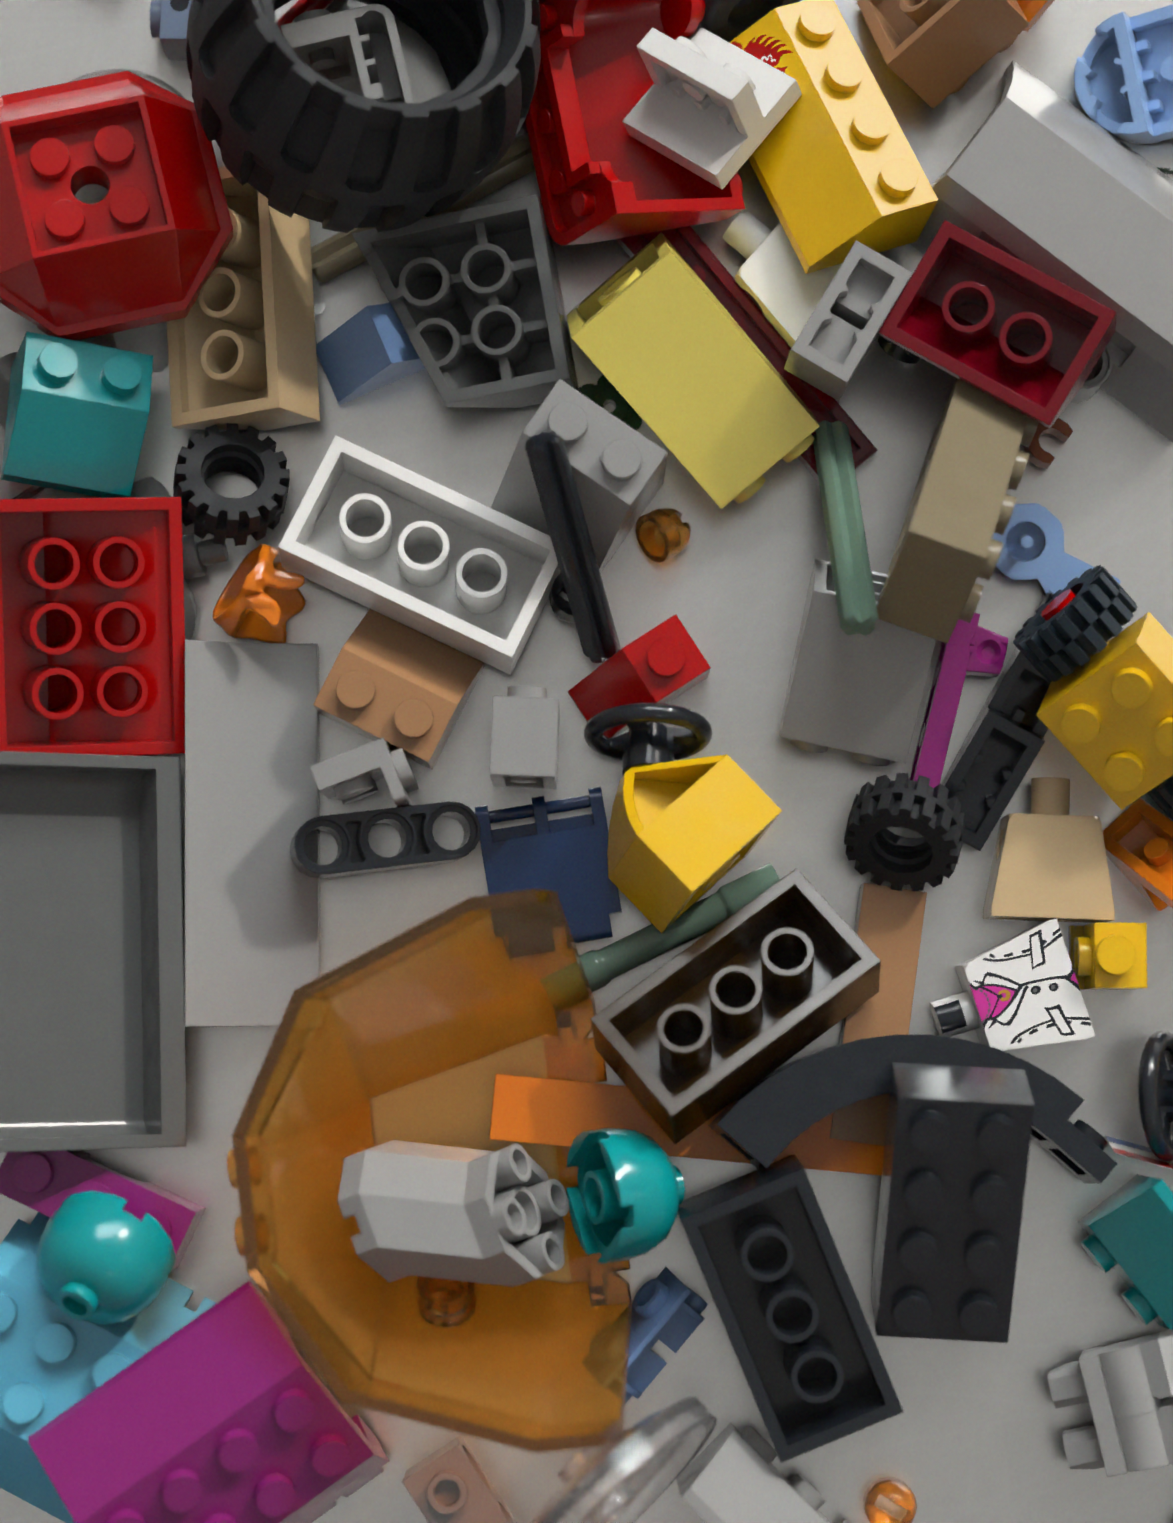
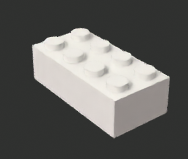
M336 435L278 546L283 568L303 575L308 580L510 675L549 598L552 585L556 577L561 573L549 535Z

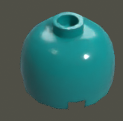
M604 1128L583 1131L574 1138L568 1153L566 1168L578 1166V1186L566 1188L572 1225L581 1247L588 1255L600 1253L602 1256L597 1262L602 1264L626 1261L644 1255L654 1249L668 1237L678 1215L679 1205L684 1200L685 1184L679 1168L673 1166L669 1156L652 1137L634 1130Z
M97 1191L71 1194L63 1201L59 1209L52 1214L40 1239L37 1251V1271L41 1284L60 1310L76 1320L98 1324H113L125 1322L149 1307L161 1293L176 1261L172 1240L160 1223L147 1212L142 1221H140L132 1214L123 1211L122 1209L128 1200L115 1194Z

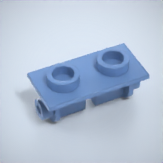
M665 1267L656 1279L649 1280L639 1289L634 1297L632 1308L617 1326L606 1331L598 1338L591 1350L590 1358L583 1365V1368L603 1391L612 1394L622 1404L625 1405L632 1396L639 1399L644 1390L667 1364L651 1348L660 1340L676 1353L699 1324L705 1320L701 1313L709 1304L691 1288L686 1287Z

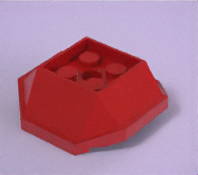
M129 71L2 95L0 97V303L35 324L45 334L75 341L186 318L200 295L199 291L215 269L233 238V226L212 141L208 140L202 128L194 103ZM89 184L101 185L109 191L106 197L97 203H84L75 197L80 188Z

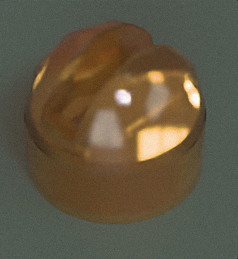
M669 507L658 508L640 516L636 522L637 541L645 555L654 562L660 563L678 555L689 543L691 526L688 522L682 523V513Z
M882 1477L872 1482L866 1489L863 1497V1509L870 1523H911L916 1515L917 1502L914 1493L905 1482L895 1477ZM881 1494L894 1504L907 1509L905 1515L899 1519L875 1505L878 1496Z

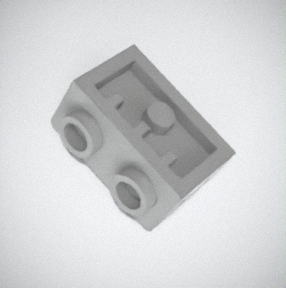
M384 738L309 766L318 790L328 799L337 796L338 801L341 800L343 805L377 793L379 790L375 781L383 778L386 780L397 807L413 806L408 793L419 789L403 749L391 751Z

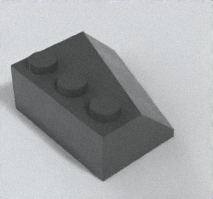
M537 194L422 218L412 225L378 233L375 228L352 233L447 407L521 408L544 402L559 379L579 392L553 241L546 225L542 203Z

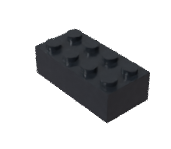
M892 1062L871 1286V1303L876 1336L1008 1343L1034 1113V1102L1025 1070Z
M795 1154L770 1164L768 1168L757 1169L683 1200L678 1208L680 1220L781 1463L904 1412L805 1169Z

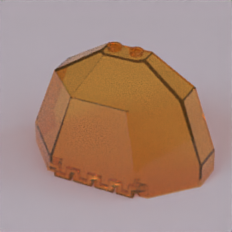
M529 889L468 898L295 989L232 1134L233 1149L229 1150L227 1156L228 1177L232 1187L238 1189L241 1216H238L235 1221V1243L239 1254L246 1258L247 1273L341 1402L534 1453L602 1447L623 1432L632 1300L629 1282L615 1271L631 1269L630 1260L602 1264L597 1262L602 1256L600 1253L588 1255L581 1247L572 1225L570 1212L568 1211L567 1215L563 1216L565 1222L563 1243L564 1266L535 1280L515 1287L414 1275L388 1282L357 1256L351 1237L361 1232L355 1215L343 1218L338 1204V1194L344 1158L392 1140L497 1151L513 1144H519L546 1171L549 1179H557L563 1185L566 1194V1188L578 1186V1166L566 1168L568 1153L571 1147L488 1139L494 1074L588 1083L607 1081L605 1060L595 1049L594 1038H587L592 1032L590 1019L596 1015L595 1000L559 896L555 891Z

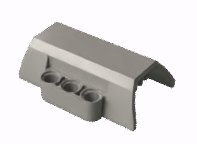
M1012 61L1003 74L1006 78V83L1000 102L947 171L931 184L938 202L917 242L910 244L925 254L944 220L1116 311L1115 333L1093 368L1094 379L1086 381L1070 403H1080L1089 400L1101 388L1173 442V180L1015 61Z

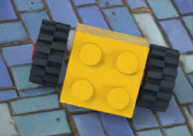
M1098 565L1093 570L1092 568L1086 570L1080 578L1075 577L1068 582L1065 589L1062 591L1059 589L1051 596L1052 599L1047 604H1042L1035 611L1037 614L1027 619L1022 625L1024 628L1016 633V639L1013 640V644L1046 681L1050 683L1036 715L1115 804L1122 810L1147 793L1173 821V638L1150 612L1123 630L1121 626L1130 622L1134 616L1132 613L1137 610L1138 606L1103 566Z

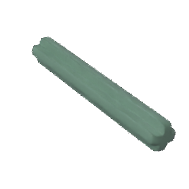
M824 420L818 423L820 427L815 430L813 446L840 628L849 636L857 633L865 636L874 631V623L877 622L878 613L849 428L840 420L833 423Z

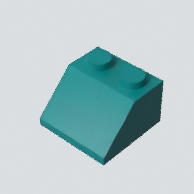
M27 331L11 366L1 480L102 498L130 497L150 412L153 356Z
M1137 1174L1078 1221L1079 1225L1088 1235L1080 1243L1104 1273L1114 1268L1129 1288L1121 1295L1131 1310L1145 1325L1155 1320L1158 1325L1173 1330V1192L1163 1179Z

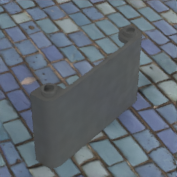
M0 751V1152L187 1146L180 757Z

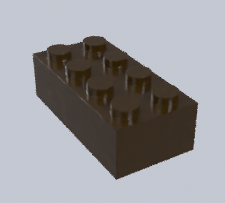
M796 868L593 1016L590 1020L595 1049L673 1143L677 1144L879 992L880 960Z

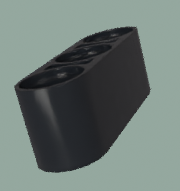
M449 801L325 815L309 819L295 832L290 842V856L293 864L301 873L313 878H328L447 864L467 856L475 849L480 840L481 826L477 815L470 807L460 802ZM450 816L462 825L464 838L458 849L447 850L439 846L434 840L432 834L433 824L438 817ZM386 823L393 826L399 832L401 847L395 856L382 857L370 848L368 836L373 825ZM316 830L325 831L336 840L338 851L332 863L319 865L312 862L306 856L304 840L309 832Z

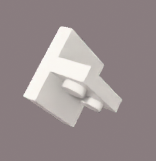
M652 27L636 47L654 84L622 122L628 134L723 189L802 93L796 79L702 27L691 40L683 36H679L674 40Z

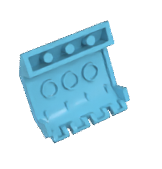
M38 1212L30 1225L18 1219L0 1244V1488L65 1523H75L29 1445L28 1437L211 1308L216 1302L204 1297L200 1306L194 1312L186 1307L194 1291L168 1278L161 1293L151 1305L125 1322L98 1324L76 1320L67 1316L46 1292L37 1271V1251L40 1239L47 1222L51 1218Z

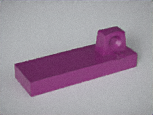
M974 613L970 623L958 620L948 644L941 642L909 775V780L917 781L919 775L930 778L929 786L933 788L940 784L965 676L997 677L1001 673L1007 652L1008 638L978 626L980 618L978 613Z

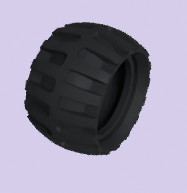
M191 0L186 34V60L191 79L195 110L208 140L216 141L221 150L223 163L233 177L242 186L248 183L268 198V206L290 218L295 213L307 219L322 223V229L348 233L355 228L376 227L378 233L412 225L424 215L430 217L439 214L459 202L482 182L486 175L507 153L525 121L537 85L541 60V13L538 0H356L369 5L381 4L391 10L394 17L416 31L436 51L450 84L451 91L422 103H386L369 99L333 84L304 64L298 58L276 23L274 11L291 0Z

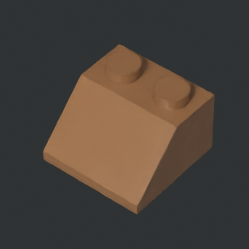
M1016 0L857 1L886 65L932 109L947 96L962 89L970 76L997 53L1008 49L1014 43L1017 36L1030 25Z
M369 609L342 647L313 706L319 714L373 741L384 738L391 750L395 751L402 748L407 758L433 770L486 663Z

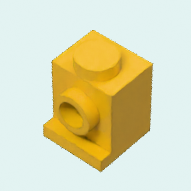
M1094 922L1083 926H1068L1069 957L1080 990H1137L1147 988L1146 923Z

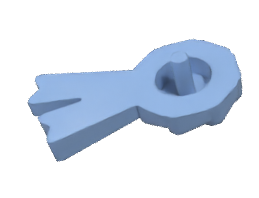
M1015 504L1004 534H993L992 539L1003 543L996 567L1013 580L1038 579L1046 594L1049 590L1053 593H1056L1059 589L1062 591L1075 577L1080 578L1086 570L1090 568L1093 570L1095 568L1064 552L1062 524L1049 510L1040 504ZM1112 576L1119 584L1121 583L1118 578Z

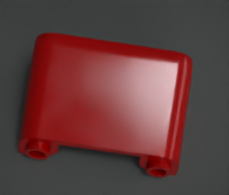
M538 0L541 13V60L537 85L525 121L545 221L554 242L561 246L584 245L722 221L745 209L742 196L743 184L738 172L723 189H720L630 136L622 122L654 84L636 46L652 27L674 40L679 36L688 39L703 20L705 0Z

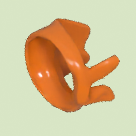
M260 544L245 556L225 586L213 609V621L232 638H249L267 643H285L287 637L286 622L300 613L305 607V599L298 589L304 585L305 578L303 575L287 572L282 567L277 548L267 544Z

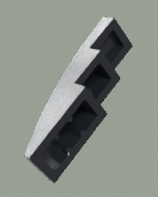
M1049 590L1041 605L1047 604L1055 593ZM1017 647L987 698L942 783L943 786L949 789L947 799L957 797L961 803L960 812L965 813L966 823L963 842L979 851L983 848L1045 743L1043 737L1048 731L1047 726L1036 714L1050 683L1046 681Z

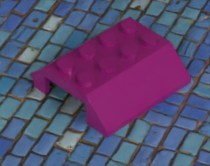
M251 1280L244 1283L28 1437L29 1445L75 1523H312L335 1507V1500L341 1496L349 1497L384 1471L382 1467L390 1462L379 1440L360 1416L356 1414L350 1418L299 1355L286 1324Z

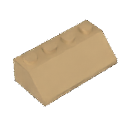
M225 166L219 167L233 226V238L215 269L199 291L200 295L187 317L167 321L172 427L177 429L205 430L206 427L217 425L219 430H226L227 423L238 424V430H247L249 426L258 430H272L320 421L310 221L295 213L290 218L268 206V198L255 190L250 184L246 183L242 186Z

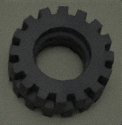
M227 423L226 431L219 432L217 425L206 427L204 438L196 432L188 439L187 448L182 446L175 466L173 497H181L182 523L185 527L194 523V534L201 539H204L209 533L214 535L213 544H222L224 546L226 538H233L235 546L246 545L249 535H252L257 542L266 537L267 527L274 530L278 525L281 514L284 513L287 500L290 469H286L287 458L284 452L275 453L276 442L271 437L267 436L262 441L258 439V429L249 426L246 433L238 432V424ZM219 472H236L247 476L255 483L257 490L251 495L242 498H226L213 492L204 481L211 475Z
M897 773L893 781L885 774L876 777L874 785L870 782L863 785L859 795L856 794L844 836V845H847L845 854L849 861L856 860L854 869L861 875L870 872L872 874L870 881L879 886L883 881L890 882L891 889L902 891L903 885H910L912 891L915 892L923 891L926 882L933 888L942 884L943 877L949 878L958 863L966 823L965 813L960 812L961 803L957 797L947 799L949 789L942 784L933 788L929 786L930 778L919 775L917 781L909 780L908 773ZM904 827L916 831L923 837L906 838L894 834L887 828Z

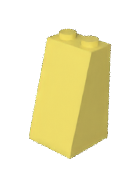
M662 232L566 315L573 341L721 509L732 500L740 504L749 499L764 484L766 478L763 474L781 459L785 463L793 461L813 443L814 436L811 433L820 427L813 413Z

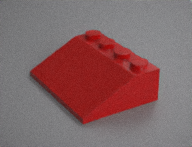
M181 497L0 499V751L129 756L185 753V618Z

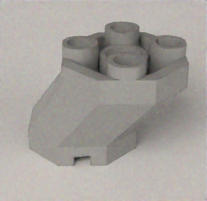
M392 1140L344 1158L338 1194L339 1207L344 1219L355 1215L361 1233L351 1237L357 1256L388 1282L414 1275L515 1287L557 1271L564 1266L563 1243L565 1222L563 1216L567 1215L569 1211L567 1194L563 1185L557 1179H549L546 1171L519 1144H513L497 1151Z

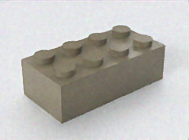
M956 378L930 441L877 603L878 619L947 644L958 620L971 622L983 591V586L975 582L978 577L990 580L1003 547L1002 542L992 539L993 534H1004L1017 498L1006 494V491L1017 489L1029 459L1030 453L1019 450L1020 444L1029 447L1039 422Z

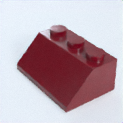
M944 220L880 328L879 335L1042 425L1051 428L1083 387L1115 333L1117 312Z

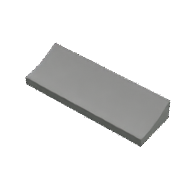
M185 640V1027L321 1026L320 878L309 877L301 873L293 864L290 856V842L295 832L309 819L320 816V791L309 767L320 762L319 712L313 706L319 694V646L317 643H241ZM316 830L307 834L304 840V851L312 862L319 865L320 830Z

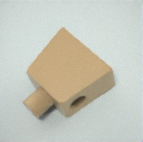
M1057 777L1032 778L1031 814L1012 813L1001 818L984 901L983 919L1049 921L1057 918L1058 922L1079 923L1110 922L1115 920V908L1101 820L1097 816L1069 815L1070 779Z

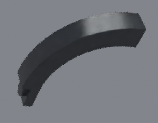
M895 1034L872 1037L816 1051L790 1062L767 1075L731 1102L708 1125L757 1169H765L796 1137L814 1123L834 1111L860 1100L889 1094L892 1062L1025 1070L1034 1102L1031 1137L1084 1184H1101L1118 1164L1104 1152L1108 1142L1100 1133L1082 1120L1077 1119L1074 1124L1068 1120L1084 1099L1057 1078L1028 1061L997 1048L964 1039L936 1035Z

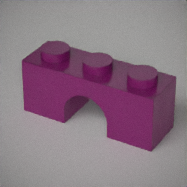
M83 1150L7 1152L0 1166V1194L48 1217H51L71 1194L85 1191L115 1194L128 1200L122 1209L123 1211L132 1214L140 1221H142L147 1212L160 1223L172 1240L176 1256L172 1270L179 1267L206 1210L205 1207L149 1181L142 1182L105 1167L89 1158L90 1153Z

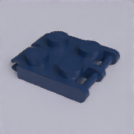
M601 786L588 788L589 795L547 802H545L544 796L531 798L532 804L488 811L487 805L475 807V814L481 826L480 845L495 934L508 932L512 954L555 947L552 924L565 922L568 944L613 937L609 915L621 913L622 910L618 888L608 878L607 850L609 832ZM591 807L592 814L548 821L547 814ZM535 817V823L495 830L491 829L492 823Z

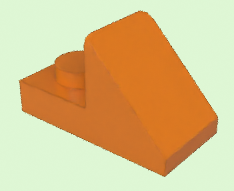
M1139 798L1103 831L1106 856L1154 908L1162 911L1168 905L1173 908V821L1142 798Z

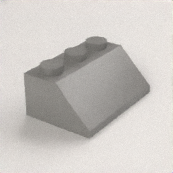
M730 1423L677 1477L680 1497L706 1523H831L818 1510L826 1502L825 1499L799 1473L789 1481L771 1463L778 1456L776 1450L752 1426L742 1434Z

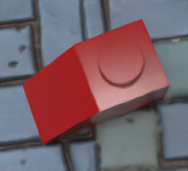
M675 614L620 649L572 687L568 694L588 723L596 714L620 705L633 703L668 704L707 679L711 667ZM626 724L605 731L603 734L609 738H614L629 729Z

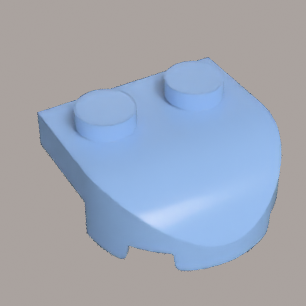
M1173 4L1130 18L1124 11L1115 14L1096 27V35L1088 44L1083 56L1078 57L1076 60L1074 83L1079 102L1091 119L1119 139L1138 144H1151L1173 138Z

